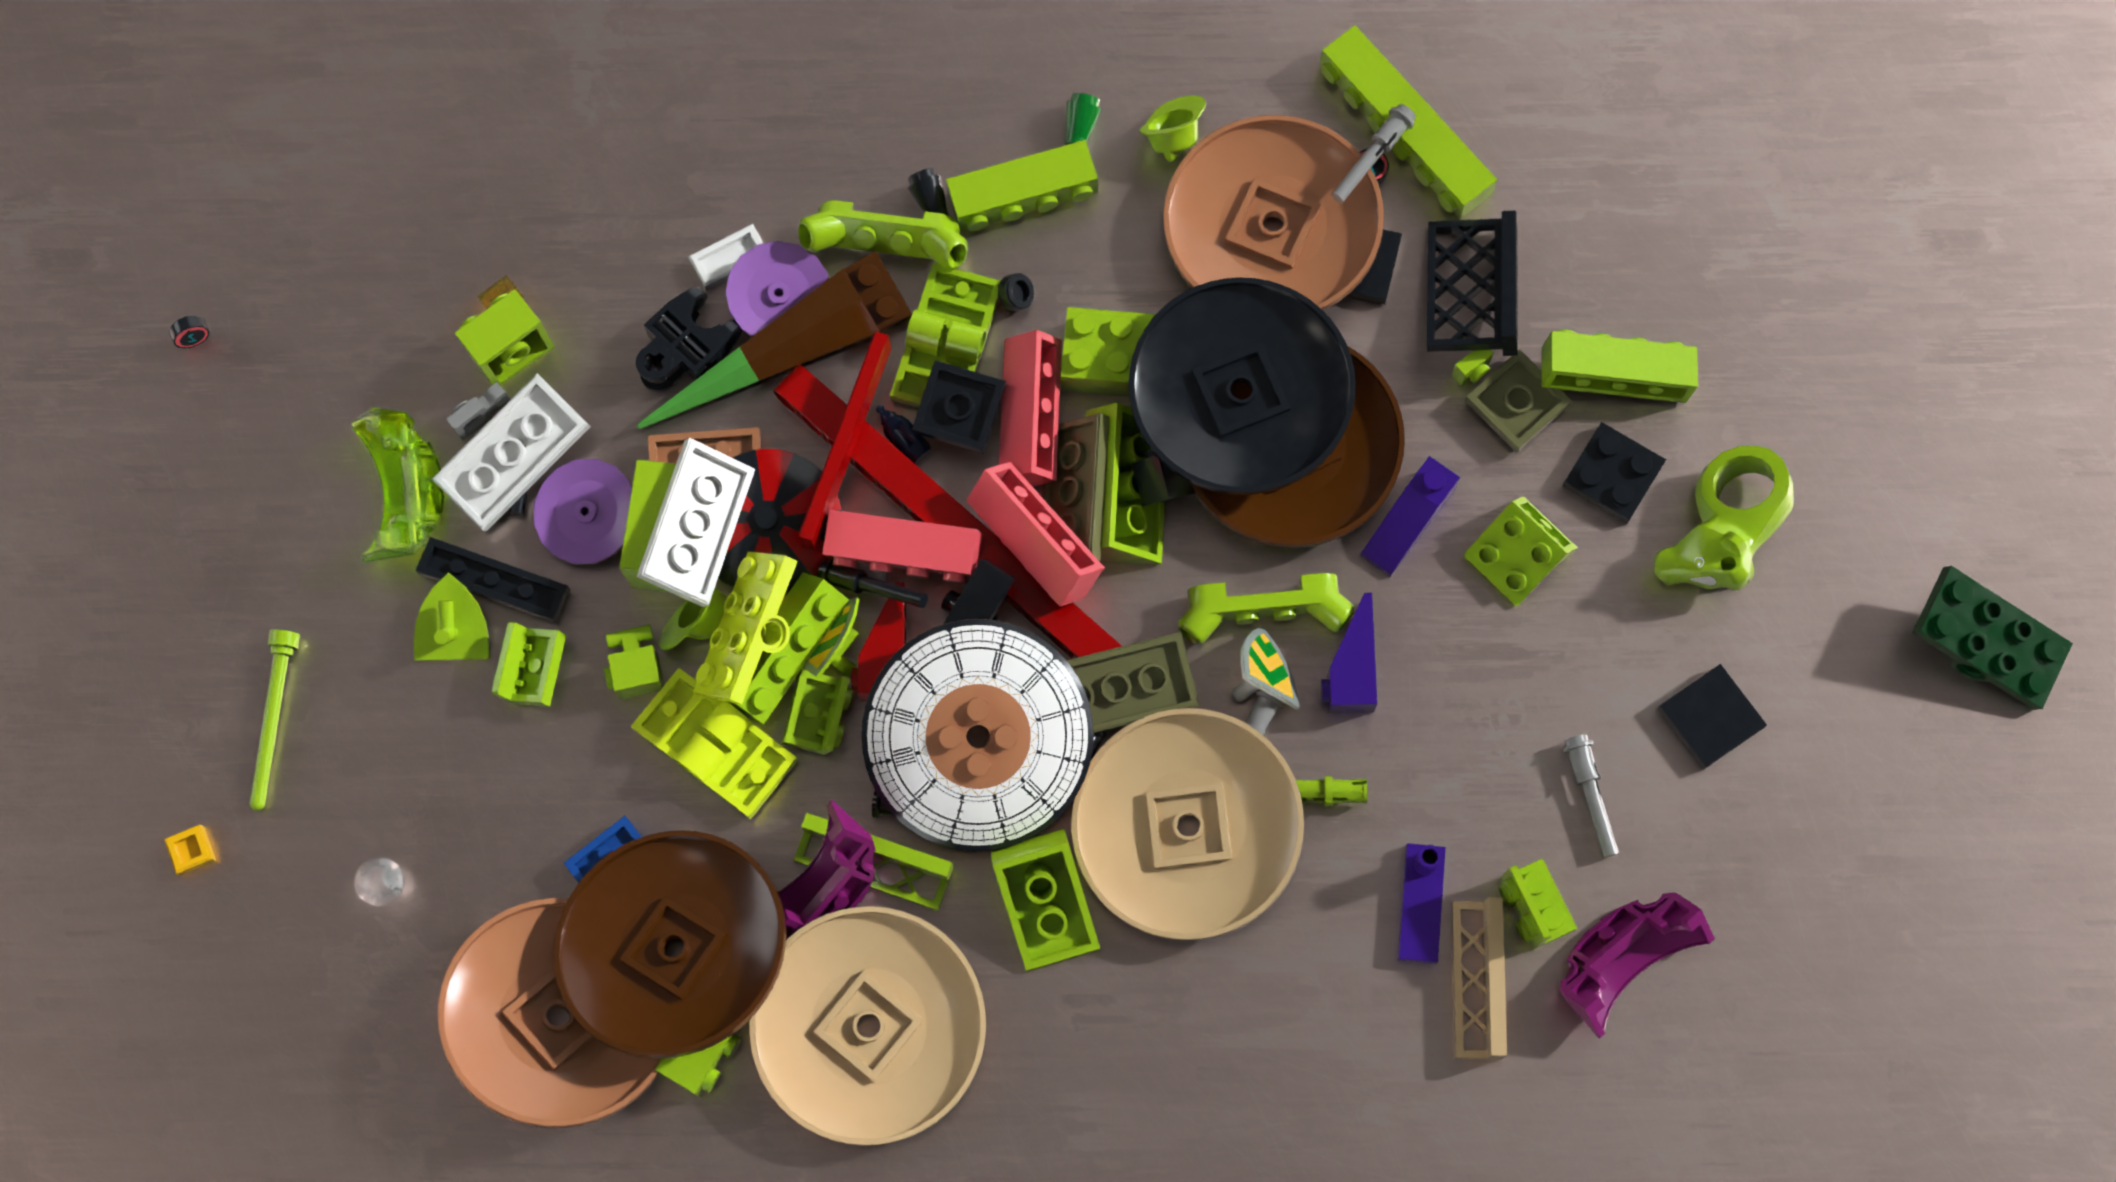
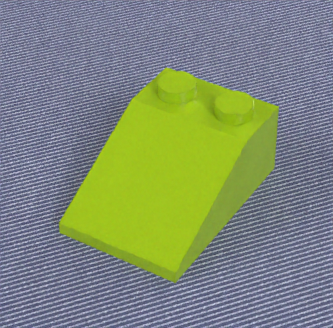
M1065 829L1031 838L1010 847L991 851L992 865L1026 971L1101 949Z

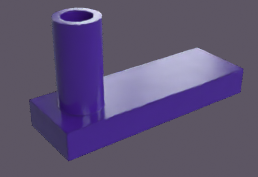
M1406 844L1397 961L1438 963L1446 847Z

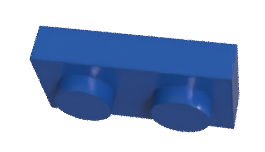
M624 816L565 861L564 865L579 883L587 872L609 853L642 836L630 820Z

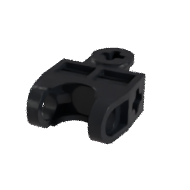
M700 287L690 288L670 300L644 324L647 335L652 341L638 353L636 368L644 386L651 391L663 392L670 389L685 373L693 380H696L727 357L741 336L742 330L735 320H730L722 326L718 324L713 328H702L695 324L700 315L698 311L704 306L708 295ZM654 366H656L657 368H659V369L662 368V369H661L660 371H658V370L655 369V368H653V369H651V368L654 367Z

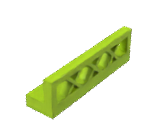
M806 812L801 826L804 833L793 860L795 863L807 867L813 859L805 856L812 836L824 840L828 826L827 819ZM871 835L876 850L873 852V857L881 859V861L873 864L876 881H872L870 888L939 912L954 870L952 862ZM889 863L900 866L905 877L904 880L891 886L882 883L876 872L877 869ZM905 868L918 873L909 877ZM926 875L940 880L933 900L919 896L912 882ZM908 884L912 893L899 888Z

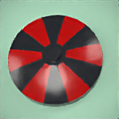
M779 449L748 451L733 457V459L754 468L755 471L718 579L733 589L738 578L737 570L739 564L746 557L747 552L786 555L798 561L784 595L787 596L802 573L817 576L820 564L825 560H830L829 557L822 554L827 524L817 551L804 547L799 537L800 529L822 471L811 461L789 451ZM837 495L832 510L842 511Z

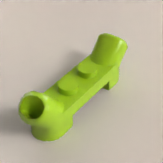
M828 200L821 204L817 213L803 217L798 228L801 245L811 253H816L830 247L870 252L876 251L878 253L933 259L946 270H953L964 263L968 252V244L965 238L960 235L959 224L950 215L925 211L923 219L856 211L853 210V202Z
M1333 573L1301 575L1299 590L1227 597L1225 582L1197 585L1187 590L1189 609L1178 621V630L1191 643L1202 645L1222 621L1236 620L1237 624L1246 625L1256 623L1262 617L1274 616L1275 621H1288L1295 619L1296 614L1309 613L1332 632H1338L1348 623L1355 611L1354 605L1339 594L1337 575Z

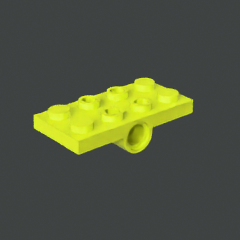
M747 552L746 557L739 564L737 570L738 578L733 591L724 602V614L720 624L711 635L710 649L705 662L697 671L694 693L706 698L737 704L743 703L762 652L777 653L789 641L790 629L788 623L777 613L798 561L786 555Z
M678 668L631 727L751 820L797 763L798 759L755 726L730 703L706 698L694 693L696 680L681 668Z

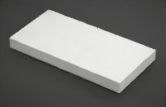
M536 374L432 480L481 530L486 532L591 426L540 375Z
M688 438L684 440L636 577L701 607L708 606L755 469L694 439Z

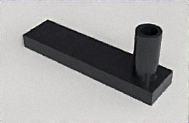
M981 559L943 624L968 619L992 620L1016 578L988 560Z

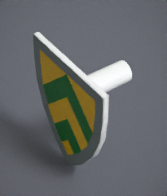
M1263 626L1252 630L1243 640L1240 650L1242 678L1245 681L1232 690L1233 697L1236 701L1242 702L1261 689L1292 708L1299 709L1294 678L1277 644Z

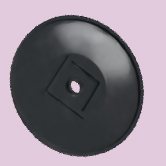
M1239 277L1214 280L1191 288L1172 299L1161 308L1144 329L1133 353L1129 373V399L1132 414L1143 440L1152 453L1167 468L1184 480L1199 487L1225 494L1250 495L1271 492L1300 481L1325 462L1341 441L1348 427L1355 400L1356 382L1351 354L1341 332L1331 318L1319 306L1301 293L1284 285L1257 278ZM1237 383H1244L1251 388L1252 393L1246 399H1237L1231 394V387Z

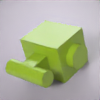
M650 624L606 634L609 649L623 646L624 650L623 652L609 654L610 667L604 668L608 689H614L620 699L660 691L664 686L657 651L653 645L640 648L639 642L654 639Z

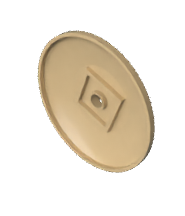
M1182 708L1161 711L1134 721L1118 731L1098 750L1090 761L1085 780L1074 799L1072 810V840L1075 855L1084 878L1094 894L1113 914L1127 924L1151 935L1173 940H1202L1218 937L1237 930L1260 916L1274 903L1289 883L1301 854L1304 837V811L1300 791L1295 777L1281 753L1266 737L1247 723L1232 716L1206 709ZM1185 816H1194L1200 822V828L1193 836H1184L1178 830V824Z
M874 906L853 907L826 914L811 921L786 940L784 959L775 985L763 1005L749 1020L750 1044L756 1069L767 1091L779 1107L793 1120L815 1134L833 1141L853 1145H881L900 1141L926 1130L943 1118L959 1102L969 1088L982 1058L986 1035V1012L979 982L971 965L955 943L935 926L917 916L900 910ZM866 1015L875 1016L880 1022L879 1032L870 1038L860 1035L857 1029L859 1020Z

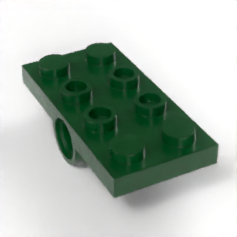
M1952 565L1942 568L1912 631L1919 638L1953 658L1954 669L1962 675L1977 681H1989L2033 710L2043 709L2073 644Z

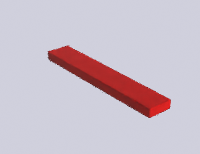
M877 331L873 334L799 532L801 542L806 548L817 551L828 521L829 510L833 508L890 355L892 346L889 335Z

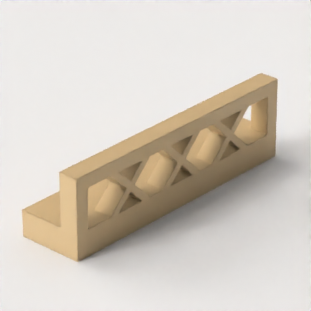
M1487 897L1485 901H1452L1455 1059H1503L1507 1056L1503 897ZM1461 911H1483V928L1474 937L1461 926ZM1482 934L1483 946L1476 941ZM1461 935L1469 941L1463 948L1461 945ZM1471 945L1484 956V966L1475 976L1462 965V954ZM1483 972L1484 985L1477 980L1483 974ZM1462 973L1470 980L1463 988ZM1472 984L1485 995V1005L1476 1015L1463 1004V993ZM1484 1012L1485 1025L1478 1019ZM1463 1013L1471 1019L1464 1027ZM1473 1023L1486 1034V1050H1464V1032Z

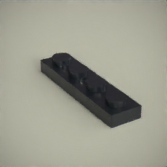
M432 537L429 538L415 570L419 575L438 582L447 573H450L466 586L472 594L553 623L557 622L570 592L568 585Z

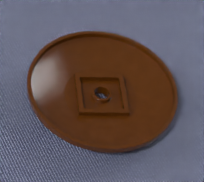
M1348 346L1354 366L1356 382L1354 406L1348 427L1333 453L1316 470L1287 487L1261 494H1225L1191 483L1193 491L1200 502L1219 522L1243 537L1259 543L1287 548L1308 547L1331 542L1349 534L1368 521L1379 510L1392 491L1401 469L1405 445L1404 425L1397 399L1391 387L1376 367L1360 353ZM1237 383L1230 389L1231 394L1237 399H1246L1252 393L1251 388L1244 383Z
M685 830L665 831L635 839L609 853L589 870L570 895L562 911L554 944V968L561 995L576 1020L592 1036L620 1052L643 1058L661 1059L681 1057L703 1051L720 1043L743 1027L756 1014L772 991L781 970L786 948V922L782 902L774 884L761 865L746 851L726 839L708 833ZM674 940L684 942L683 951L678 956L667 957L665 955L666 947L670 942Z

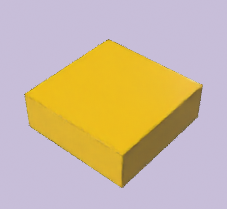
M200 824L164 839L175 873L179 876L216 861L205 828Z

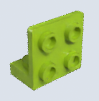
M1522 496L1513 500L1466 550L1464 556L1514 605H1519L1560 562L1569 558L1578 547Z
M1543 858L1520 869L1517 865H1513L1499 879L1501 883L1498 886L1500 897H1503V903L1507 908L1513 907L1519 919L1515 922L1516 929L1524 943L1530 942L1533 950L1578 929Z

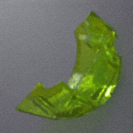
M372 407L351 422L352 430L363 441L375 462L383 491V514L380 528L375 534V540L370 548L362 554V562L413 555L426 545L425 542L431 532L438 527L445 497L443 490L432 480L441 470L437 455L430 441L423 442L415 431V421L406 412Z

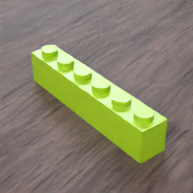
M1356 25L1322 49L1320 60L1321 73L1328 82L1332 84L1335 82L1341 88L1344 98L1352 108H1359L1367 117L1370 128L1375 133L1390 116L1389 110L1392 107L1403 104L1414 112L1416 118L1413 128L1410 130L1406 129L1394 144L1392 151L1400 160H1406L1413 167L1414 174L1422 185L1430 186L1438 195L1441 206L1447 212H1454L1459 219H1462L1493 195L1498 179Z

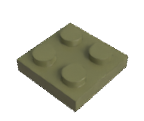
M1519 349L1518 356H1511L1466 396L1465 402L1517 453L1569 407L1572 400L1561 389L1542 387V371Z

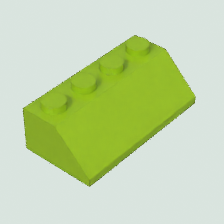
M1116 402L1087 410L1086 417L1099 413L1109 416L1101 561L1148 565L1162 564L1165 501L1142 506L1131 463L1146 459L1144 452L1150 450V448L1143 440L1136 426L1131 407Z

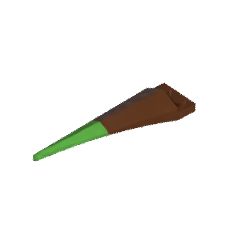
M874 251L845 269L840 270L639 422L636 428H646L711 400L794 368L798 364L802 365L873 337L876 331L883 333L912 316V312L878 253Z

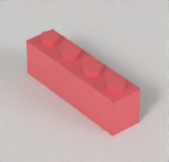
M1039 330L1005 338L1003 380L1006 381V388L1001 404L999 465L1011 462L1032 487L1057 481L1062 340Z
M1011 462L987 468L983 471L966 500L1059 607L1084 599L1105 567Z
M829 510L822 554L833 559L834 566L855 568L856 562L870 564L869 570L875 572L892 573V567L906 569V575L911 577L928 579L929 572L943 574L944 581L965 584L966 577H971L980 561L984 534L972 528Z

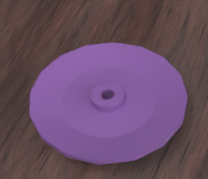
M782 241L758 244L742 254L729 272L725 292L729 312L741 330L753 337L829 279L828 272L814 254L800 245Z
M575 459L556 468L542 483L534 502V526L541 543L555 557L572 564H596L615 555L624 542L632 492L630 480L616 466L598 459Z

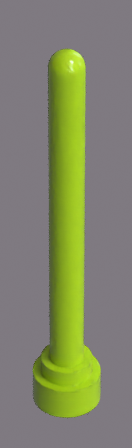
M272 629L269 631L267 646L271 647L270 654L273 655L250 797V807L255 811H260L265 807L288 659L293 657L294 651L298 650L300 634L287 630Z

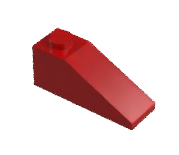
M896 582L895 584L905 587L904 582ZM887 599L858 655V668L851 669L852 690H858L861 702H867L870 690L885 664L907 643V604Z

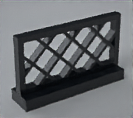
M1501 211V218L1428 221L1427 352L1502 349L1503 356H1518V229L1516 211ZM1480 231H1495V238L1485 247H1482L1472 239ZM1436 233H1453L1459 239L1446 249L1436 241ZM1467 244L1477 254L1466 263H1463L1453 254L1463 245ZM1494 249H1495V256L1490 253V252H1492ZM1482 259H1486L1495 267L1484 278L1472 270ZM1446 260L1458 268L1447 280L1436 272V269ZM1464 275H1467L1477 284L1464 295L1453 285ZM1483 289L1494 297V301L1484 310L1472 301ZM1446 291L1458 299L1447 311L1435 303V300ZM1464 306L1477 315L1465 326L1453 318ZM1435 313H1436L1438 316H1440V317L1437 318L1436 320H1435ZM1485 321L1494 329V337L1478 338L1471 331ZM1446 322L1458 331L1451 339H1435V331Z

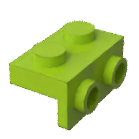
M509 622L502 642V650L494 676L492 694L512 704L550 707L567 634L559 630L526 628L516 622Z
M802 669L796 679L781 744L822 755L833 751L834 747L838 748L844 732V725L839 724L842 710H848L853 690L848 688L850 678L846 676L834 678L822 674L818 679L808 670Z

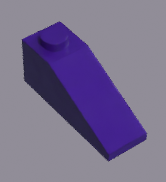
M1429 456L1399 496L1360 553V556L1391 577L1454 493L1460 477Z
M1364 593L1329 668L1327 679H1321V702H1328L1329 713L1374 712L1376 709L1377 683L1372 593Z

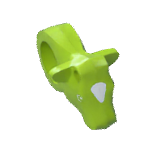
M1737 446L1721 452L1703 469L1695 489L1697 508L1703 523L1696 526L1678 543L1659 550L1654 556L1653 571L1664 584L1689 583L1709 590L1725 587L1739 591L1754 577L1752 562L1754 553L1781 526L1794 505L1793 481L1784 460L1771 449L1761 446ZM1758 473L1767 476L1774 482V487L1769 497L1754 507L1735 509L1726 506L1720 501V494L1724 486L1733 478L1742 474Z

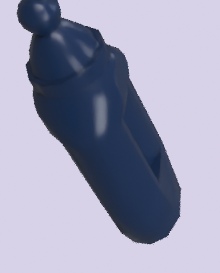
M883 405L876 407V412L880 413L885 436L914 464L920 462L931 452L932 449L929 442L924 436L913 433V424L906 417L885 410Z

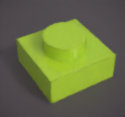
M1491 350L1472 351L1455 364L1451 377L1460 387L1470 380L1473 383L1480 381L1491 370L1489 365L1494 353Z

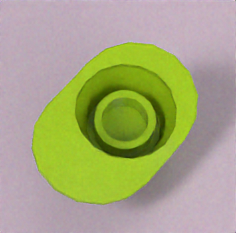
M1188 95L1168 101L1153 112L1139 131L1142 135L1148 137L1155 152L1164 154L1167 161L1173 162L1186 149L1196 144L1198 140V118L1204 111L1207 103L1203 97L1198 95Z
M715 587L708 606L701 607L686 600L664 627L659 639V647L664 651L670 650L677 646L685 637L697 640L710 639L723 617V607L727 596Z

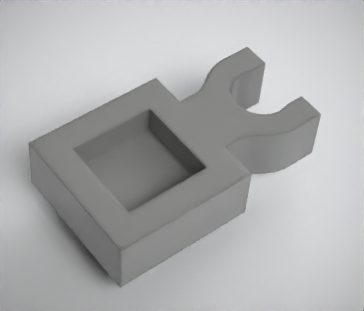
M495 382L480 398L477 399L475 396L471 400L463 401L455 406L451 415L446 420L464 441L492 419L490 415L502 409L511 399L499 383Z

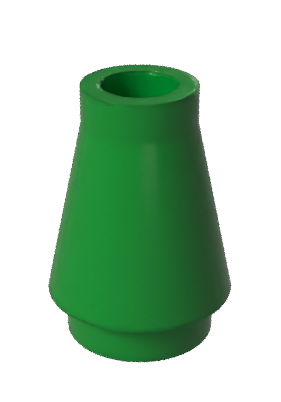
M1085 93L1072 94L1071 100L1067 101L1065 145L1086 140L1087 143L1102 111L1099 107L1100 99Z

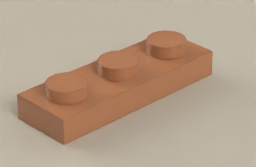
M759 427L648 435L649 461L677 463L684 440L688 438L694 439L731 458L748 451L761 449V432Z

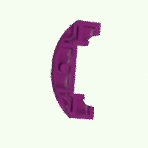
M830 800L826 805L828 810V826L816 856L796 879L778 891L785 914L786 940L800 928L819 917L838 910L856 907L864 899L875 874L873 852L876 851L874 841L871 835L833 800Z
M1676 892L1664 893L1656 902L1645 905L1640 904L1638 900L1633 901L1603 917L1599 923L1579 939L1566 960L1569 969L1566 978L1561 980L1560 991L1565 1000L1600 1039L1605 1034L1606 1022L1615 1001L1637 975L1668 955L1694 946L1710 944L1715 940V937L1702 909Z

